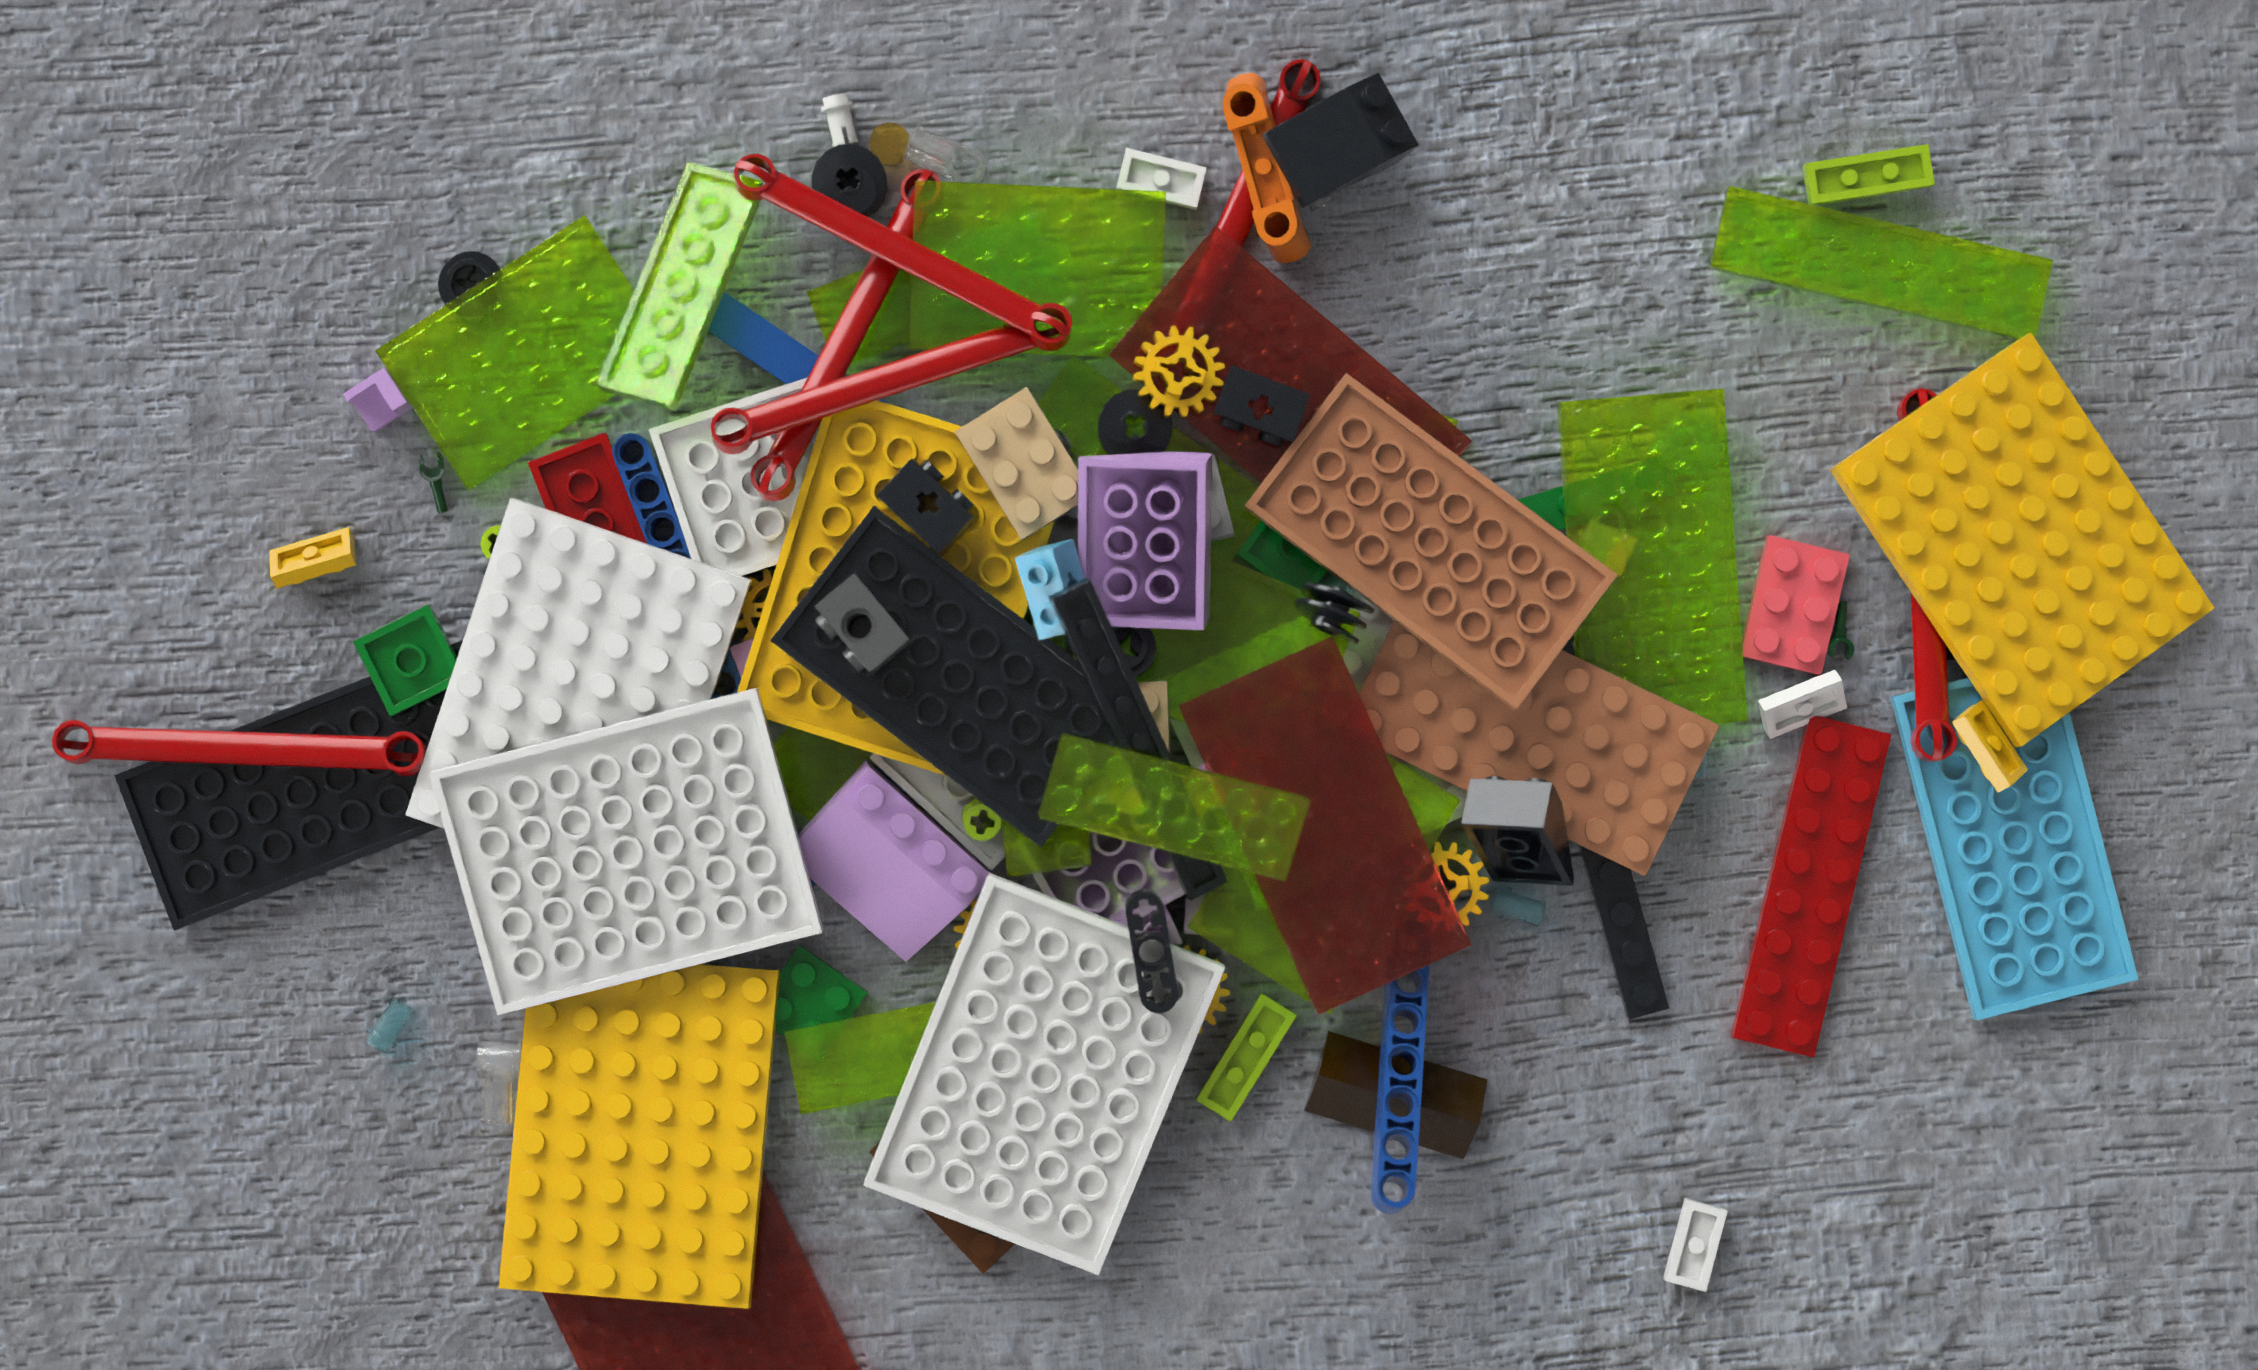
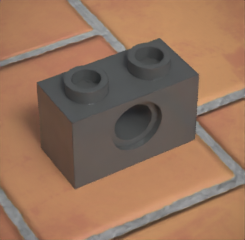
M855 573L815 605V608L821 614L816 619V622L831 639L837 635L840 636L849 647L843 654L858 672L866 668L873 675L912 642ZM860 615L869 617L872 623L869 635L861 639L853 638L849 632L851 620Z

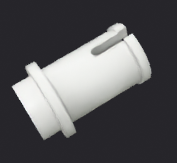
M836 94L823 98L824 106L820 109L827 116L833 142L832 146L843 145L845 142L846 144L859 143L850 111L853 102L848 101L847 94Z

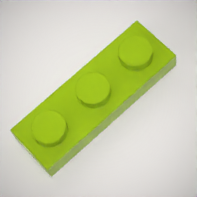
M1929 144L1810 162L1802 166L1809 207L1931 188L1935 185Z
M1260 993L1196 1096V1101L1231 1122L1297 1015L1265 994Z

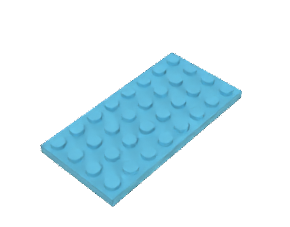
M1968 677L1948 682L1949 722L1956 733L1957 744L1952 755L1944 760L1936 762L1923 761L1912 750L1910 743L1911 734L1916 728L1915 691L1890 697L1972 1018L1974 1020H1981L2139 980L2070 712L2022 747H2014L2028 771L2011 787L1997 792L1992 783L1983 775L1979 763L1969 748L1962 743L1956 728L1952 724V721L1969 706L1983 700ZM1928 725L1920 734V744L1922 749L1932 756L1934 738L1932 727ZM1942 731V739H1943L1942 754H1943V751L1945 750L1946 745H1947V739H1946V735H1945L1944 732Z

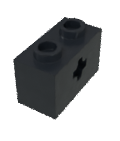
M1231 365L1212 415L1220 417L1218 425L1242 433L1245 426L1260 432L1258 440L1281 448L1283 441L1288 443L1294 441L1311 394ZM1260 397H1263L1267 400L1266 407L1272 411L1270 415L1263 414L1260 420L1253 418L1254 410L1247 406L1249 401L1256 403Z
M911 458L877 496L932 549L944 556L976 522L977 518L970 512L975 505L957 488L951 494L939 482L945 476L927 459L920 465ZM925 495L932 498L936 495L939 496L935 503L940 509L936 513L931 511L922 512L925 504L921 499Z

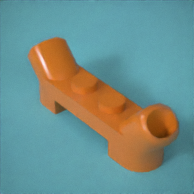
M1240 74L1227 83L1222 104L1228 130L1233 134L1254 210L1251 212L1260 238L1266 242L1270 254L1276 262H1295L1308 253L1311 248V240L1303 224L1296 196L1262 137L1265 132L1276 127L1268 99L1267 84L1258 74Z

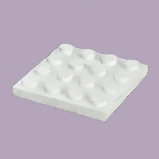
M807 378L648 429L691 559L739 576L777 565L820 424L794 472L796 478L794 490L785 499L775 502L765 500L759 496L751 483L750 473L757 460L767 456L778 433L755 440L744 452L731 455L717 449L712 440L710 425L717 412L725 408L734 407L744 411L801 391ZM726 420L718 427L716 434H731L739 431L746 424L741 420ZM778 467L770 481L769 491L780 488L786 482L788 473L785 468ZM765 471L761 474V477H760V480H759L760 483H761V480H762V477H763Z

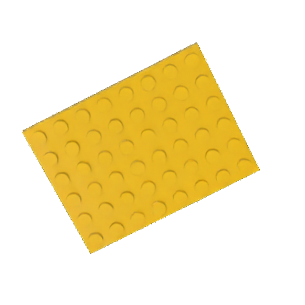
M2031 332L2020 337L1829 469L2015 748L2022 747L2215 609Z
M878 400L822 418L737 691L738 693L758 687L767 720L945 775L770 640L873 506L932 549L877 496L911 458L920 465L927 459L945 476L939 482L951 494L957 488L975 505L970 512L977 518L976 522L944 556L938 555L1022 619H1026L1029 604L1015 558L1034 548L1049 545L1056 520L1022 541L956 435L955 431L962 426ZM925 495L921 499L925 504L922 512L931 511L936 513L940 509L935 503L939 496L936 495L932 498Z
M697 964L525 1009L498 1288L751 1308L776 1029L777 997L779 995L781 971Z

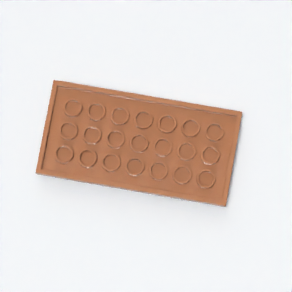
M1347 373L1244 506L1247 511L1514 711L1517 710L1617 577L1615 572Z
M1394 621L1341 731L1468 791L1470 778L1485 779L1488 776H1499L1506 780L1516 781L1540 778L1552 782L1562 801L1568 840L1646 876L1720 725L1563 650L1560 651L1517 710L1514 711Z

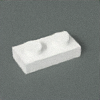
M1126 148L1116 191L1197 210L1207 167Z
M1836 670L1758 700L1763 728L1770 739L1807 725L1809 719L1814 716L1827 717L1847 708L1842 679Z
M1684 1198L1663 1277L1665 1281L1704 1292L1707 1291L1728 1212L1726 1209Z

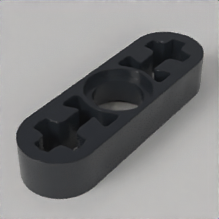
M1140 889L1133 892L1125 904L1139 995L1143 1006L1153 1013H1165L1175 1006L1178 999V989L1164 906L1157 893L1148 889ZM1147 899L1149 906H1157V910L1150 912L1152 929L1159 925L1161 926L1160 932L1149 930L1137 936L1135 935L1136 929L1144 930L1141 915L1132 913L1133 909L1139 908V900ZM1148 940H1156L1164 947L1163 956L1156 962H1146L1139 955L1141 945ZM1168 967V973L1159 972L1163 989H1170V993L1164 994L1163 1002L1156 1003L1154 996L1146 995L1147 992L1153 991L1151 973L1143 977L1142 971L1157 972Z

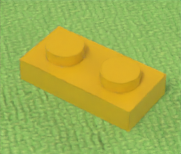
M349 527L269 550L270 578L276 589L292 584H300L315 577L332 572H340L346 568L356 566L355 538Z
M1983 700L1969 706L1952 721L1960 740L1969 748L1979 763L1983 775L1992 783L1997 792L2011 787L2028 771Z

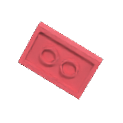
M1767 535L1738 657L1817 676L1822 675L1850 554Z

